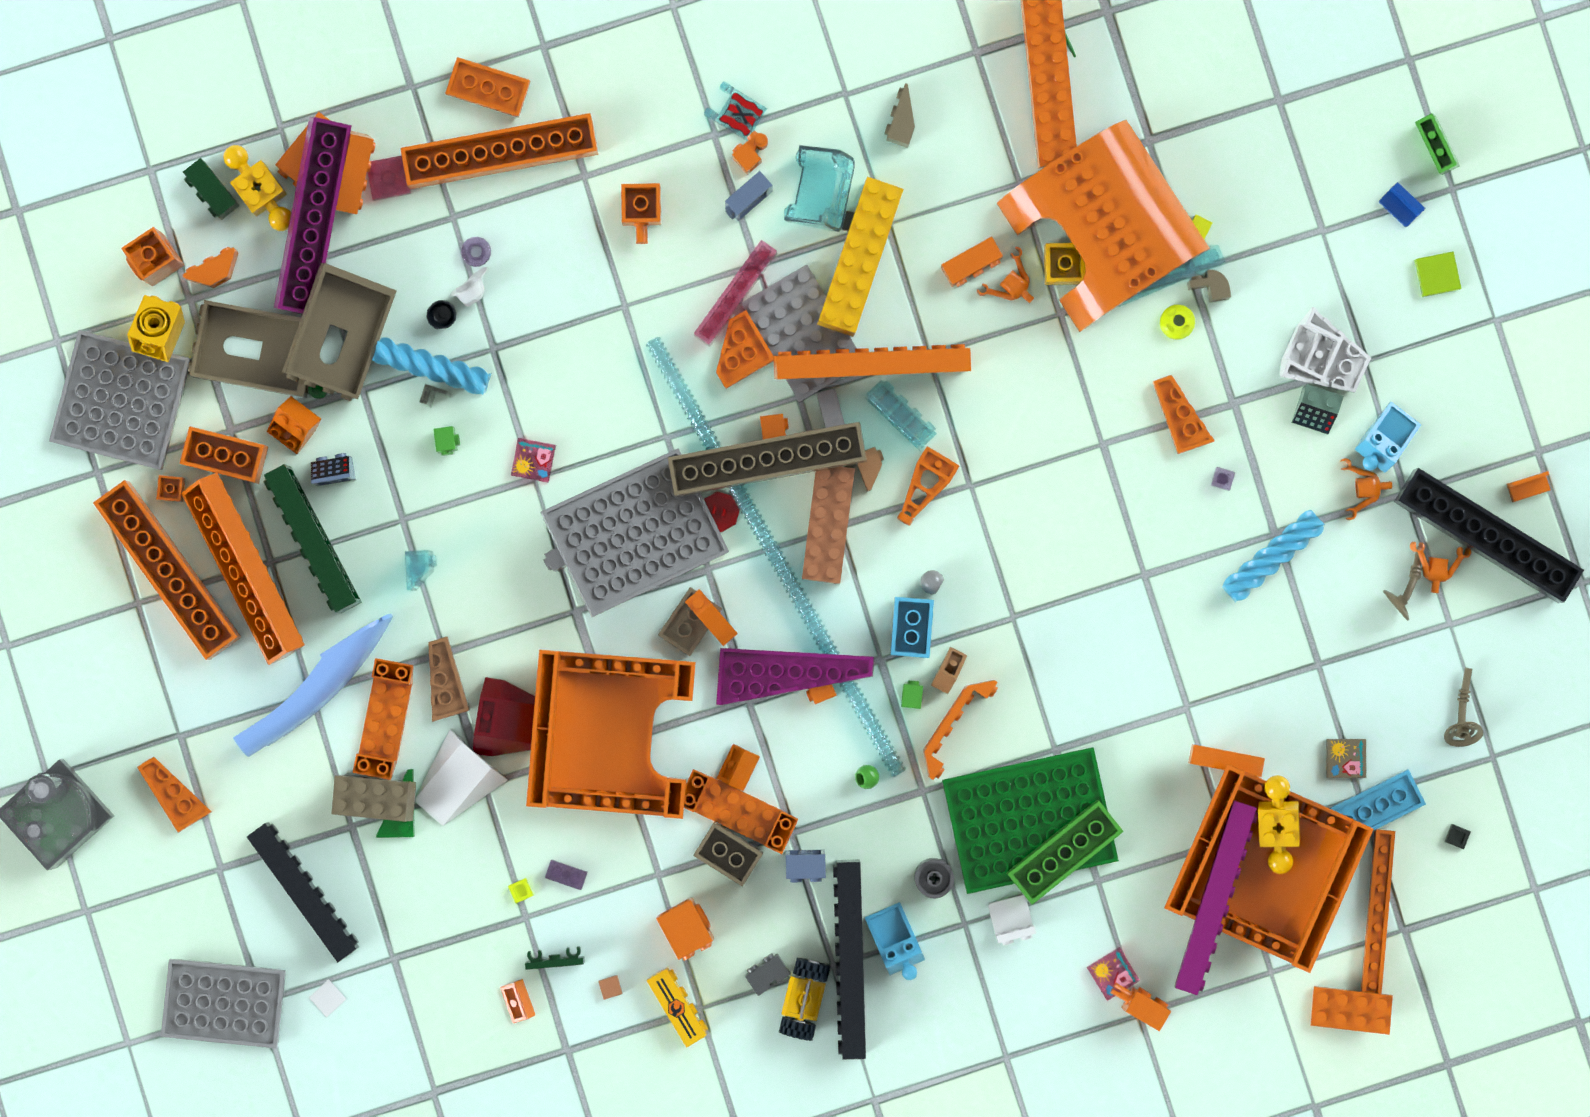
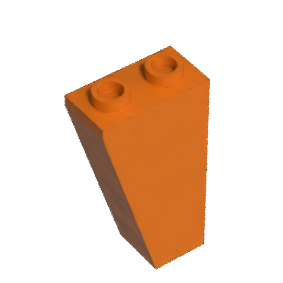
M320 112L315 115L317 118L329 120ZM308 125L275 164L279 168L277 172L285 179L289 176L294 180L292 184L295 187L297 186Z

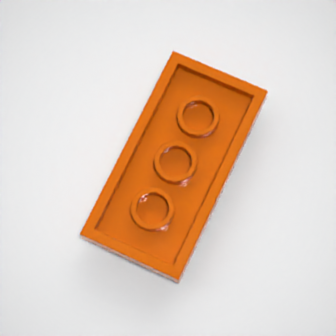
M457 57L445 94L519 118L531 81Z
M1314 986L1311 1026L1390 1035L1393 995Z

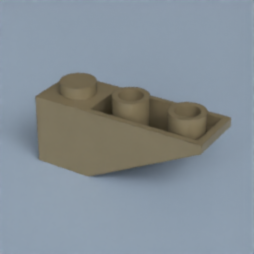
M905 83L904 88H899L896 98L900 100L898 106H893L890 115L893 117L891 124H887L884 134L887 135L886 141L908 148L915 124L908 84Z

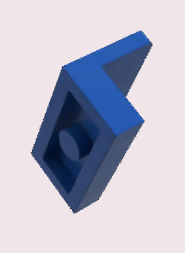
M1398 182L1379 200V203L1404 227L1409 226L1426 209Z

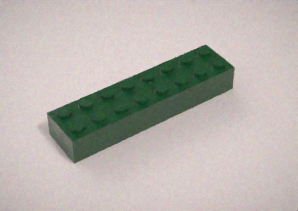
M283 464L264 474L266 480L263 482L268 491L271 490L275 497L272 499L276 507L282 509L284 514L281 516L285 524L292 528L291 536L295 542L300 544L301 549L299 550L302 557L309 561L310 566L308 568L313 577L316 576L320 583L317 585L321 593L327 595L329 600L326 602L330 610H334L336 613H344L361 604L360 597L292 468Z

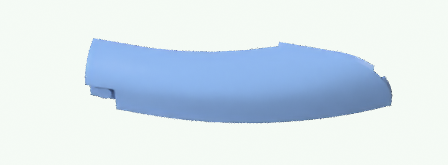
M387 614L381 617L380 620L369 623L321 653V660L286 701L265 718L233 737L243 753L250 757L265 746H270L323 708L350 681L372 653L391 622L392 614Z

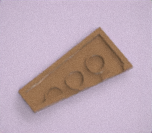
M448 637L428 642L432 722L470 711Z

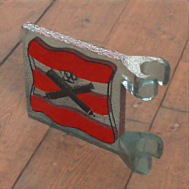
M723 81L720 85V90L729 94L730 97L719 114L711 108H706L704 116L748 141L747 137L755 130L767 108Z

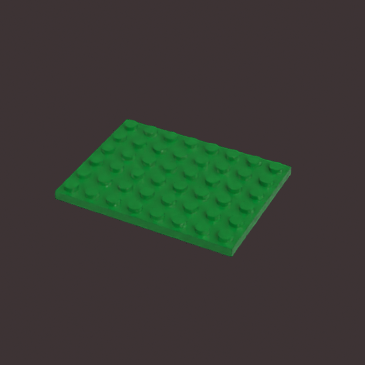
M1094 747L942 780L967 894L1015 884L1006 872L1096 800H1099L1107 810ZM1114 840L1076 870L1119 861Z

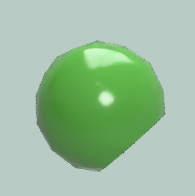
M863 765L855 773V780L861 788L871 789L879 781V772L871 765Z

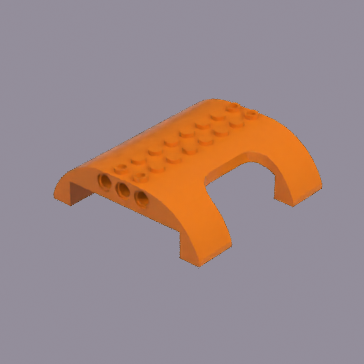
M1127 120L1118 122L1081 143L1026 179L997 202L998 207L1017 236L1032 227L1034 222L1041 219L1054 220L1063 228L1085 264L1083 280L1059 299L1079 332L1186 262L1195 259L1210 249Z
M539 650L526 806L643 814L683 819L686 779L659 774L651 763V745L654 715L658 706L666 700L693 701L696 662Z

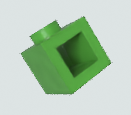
M453 426L433 429L436 452L446 456L453 455V451H458L457 446H460L459 434L455 433Z

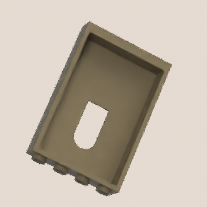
M321 263L282 373L287 374L286 378L296 382L298 378L304 380V385L313 388L316 385L323 387V392L332 395L334 392L340 393V398L352 401V398L358 399L376 350L377 341L381 337L397 290L332 265ZM330 324L347 330L348 332L337 361L333 364H325L320 358V351Z
M204 300V304H201L199 309L200 323H197L195 330L197 340L192 345L193 361H190L188 366V372H190L191 377L307 398L309 386L304 385L305 381L299 378L297 382L286 378L287 374L282 373L301 320L300 317ZM235 336L262 341L259 360L227 354L223 347L225 340Z

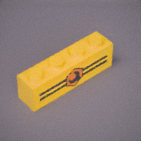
M666 967L649 977L646 981L687 1048L707 1036L706 1030H708V1027L703 1019L699 1021L696 1015L698 1011L693 1003L689 1004L686 999L688 994L684 987H679L676 980L678 977L674 970H669Z

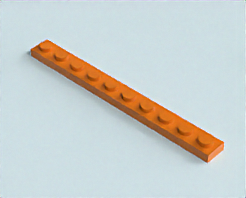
M1376 829L1374 831L1361 983L1362 992L1382 994L1396 832L1391 830Z

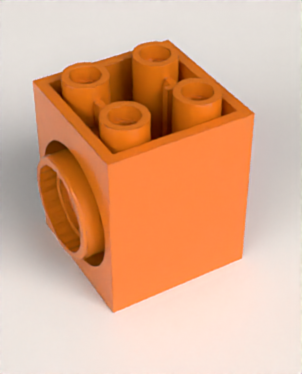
M155 227L150 228L121 248L126 255L128 265L135 275L151 286H155L185 266L166 236Z
M692 897L657 916L656 919L678 960L683 958L685 961L694 956V951L698 949L703 951L712 946L714 936L709 929L711 928L710 922L700 904H696Z

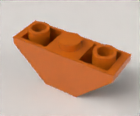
M234 247L224 248L218 256H210L204 259L203 264L189 267L186 269V273L182 275L188 281L215 288L231 279L239 253Z

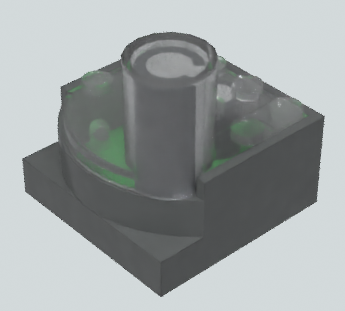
M59 759L46 772L38 773L30 778L26 785L0 808V819L47 871L58 868L114 817V814L64 759Z

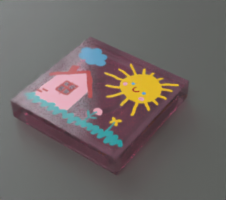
M518 438L511 476L549 483L556 445Z
M1120 947L1086 967L1107 1001L1115 997V995L1110 993L1112 988L1120 992V990L1114 987L1116 982L1128 989L1140 981Z

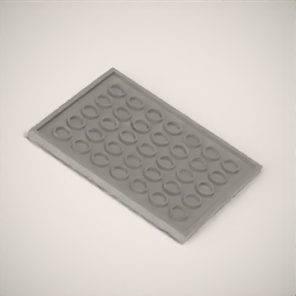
M679 448L540 512L591 617L601 614L729 552L701 493L680 497L674 496L668 457L682 455Z

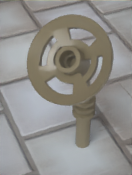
M1415 552L1413 565L1410 567V580L1403 595L1400 594L1397 597L1393 593L1383 590L1386 597L1407 621L1410 619L1405 605L1408 604L1407 601L1410 599L1422 573L1421 561L1417 552Z
M1465 667L1462 687L1459 689L1461 693L1458 694L1460 698H1457L1459 701L1458 722L1450 726L1444 733L1445 742L1455 747L1472 745L1483 736V728L1479 724L1466 722L1467 702H1469L1468 698H1470L1468 694L1471 693L1469 687L1472 668ZM1456 736L1464 740H1455L1452 738Z

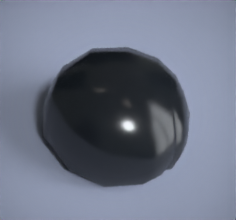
M438 300L433 302L427 309L426 318L433 328L437 330L446 329L456 321L457 312L454 305L449 301Z

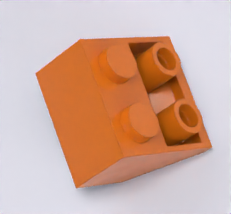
M290 396L277 408L266 432L298 454L316 431L321 418Z

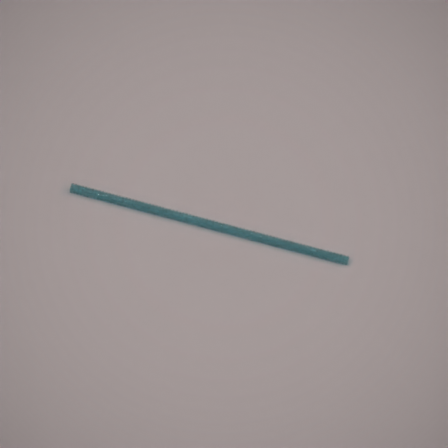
M661 337L651 339L645 346L649 347L648 351L649 353L652 352L651 356L655 358L654 362L658 363L657 367L661 368V373H664L663 377L667 379L666 383L670 384L669 388L673 389V394H676L675 398L679 400L678 404L682 405L681 409L685 410L684 414L691 421L690 425L694 426L693 430L697 431L696 435L703 442L702 446L706 447L705 450L720 448L721 442L717 441V436H714L715 432L711 430V425H708L709 421L705 420L706 416L702 415L703 411L696 404L697 400L693 399L694 395L690 394L691 390L684 383L685 379L681 378L682 374L678 373L679 369L675 367L676 363L672 362L673 358L669 357L670 353L666 352L667 348L663 346L664 342L660 341ZM744 485L728 487L730 489L729 493L733 495L732 498L736 500L735 504L738 503V509L742 510L741 514H744L745 520L747 519V525L750 524V530L754 531L755 539L759 540V546L762 545V551L766 552L764 555L768 556L767 560L771 561V567L774 566V572L778 573L776 576L780 577L779 581L783 582V588L787 589L788 597L792 598L791 602L795 603V609L799 610L797 612L801 614L800 618L804 619L803 623L807 624V630L811 631L809 634L813 635L812 639L816 640V645H819V651L823 652L821 654L839 655L840 651L836 650L837 646H834L833 640L831 641V635L827 634L828 630L824 629L825 625H822L821 619L819 620V614L815 613L816 609L812 608L813 604H810L809 598L807 599V593H804V588L800 587L801 583H798V577L795 578V572L791 571L792 567H789V562L785 560L786 556L783 557V551L779 550L780 546H777V541L773 539L774 535L771 536V530H768V525H765L766 521L762 520V514L759 515V509L755 508L756 504H753L754 500L750 499V493L747 494V488H744ZM854 680L840 683L839 686L843 688V693H846L845 697L849 698L848 702L852 703L851 707L855 709V714H858L857 718L861 719V724H864L863 728L867 730L866 734L870 735L869 739L873 740V745H876L875 749L879 751L878 755L882 756L881 760L885 761L884 765L888 767V772H891L890 776L895 777L904 772L906 767L902 766L903 762L899 760L900 756H897V751L893 750L894 746H891V741L887 739L888 735L884 734L885 730L881 729L882 725H879V720L875 718L876 714L872 713L873 709L869 708L870 704H867V698L863 697L864 693L860 692L861 688L857 687L858 683H855Z

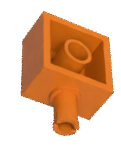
M660 183L621 184L622 225L636 227V244H648V227L661 225Z
M1116 982L1114 987L1120 990V992L1112 988L1110 993L1125 1001L1121 1008L1160 1032L1171 1013V1010L1167 1008L1168 1004L1158 997L1152 999L1151 994L1141 987L1138 990L1133 987L1130 991Z

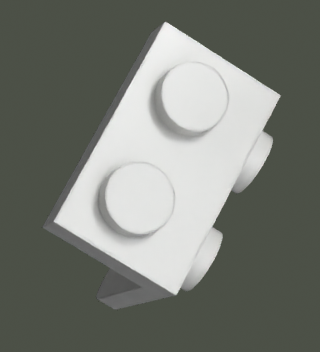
M1024 895L989 903L988 908L998 943L1009 945L1014 943V939L1028 940L1033 938V934H1036Z

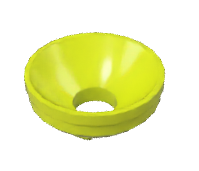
M1184 305L1169 306L1160 317L1161 330L1171 339L1179 340L1186 338L1191 334L1195 326L1194 314ZM1176 315H1181L1184 318L1185 322L1182 326L1174 324L1173 319Z

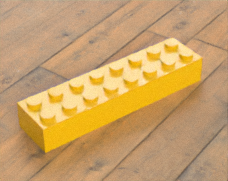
M867 176L817 325L854 337L904 189Z

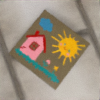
M1326 739V778H1366V739Z

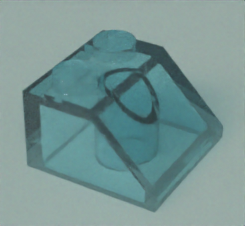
M405 551L408 591H417L434 572V567L437 566V557L433 554V551Z

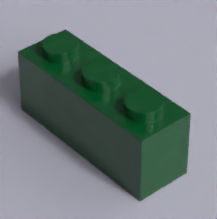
M199 158L183 171L186 176L184 178L185 182L190 188L195 187L198 191L196 196L202 203L207 202L210 206L208 211L214 218L218 216L223 220L240 206L202 158Z

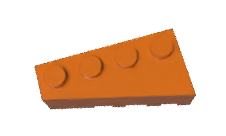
M355 131L350 132L336 206L338 211L357 214L358 210L362 208L363 199H361L362 191H365L367 187L365 177L366 173H369L371 169V161L369 159L375 150L374 139L367 134Z

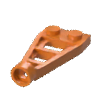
M927 446L916 463L902 511L897 519L910 526L914 520L913 518L950 483L960 466ZM925 470H929L939 477V481L930 489L922 486L920 482L922 473ZM915 489H920L927 494L926 498L919 505L911 501ZM907 511L910 512V513H911V517H910L909 515L905 514V512H907Z

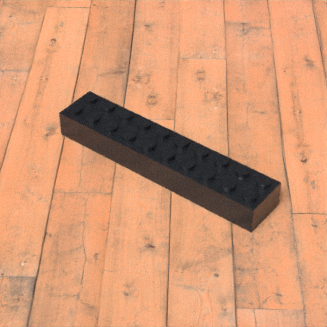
M1420 468L1413 469L1394 500V503L1557 603H1565L1584 571L1581 567Z
M860 859L836 860L837 865H833V878H837V884H833L834 897H838V903L834 904V917H838V923H834L835 937L839 936V942L835 943V954L839 956V962H836V976H840V981L836 982V993L840 995V1001H837V1015H841V1021H837L838 1035H841V1040H838V1055L842 1054V1060L866 1059Z

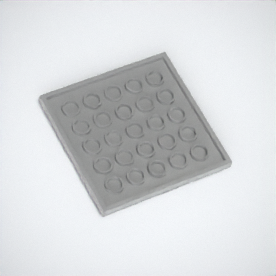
M78 330L49 442L163 470L188 376L189 362L192 359L172 354L169 362H165L133 352L129 342Z

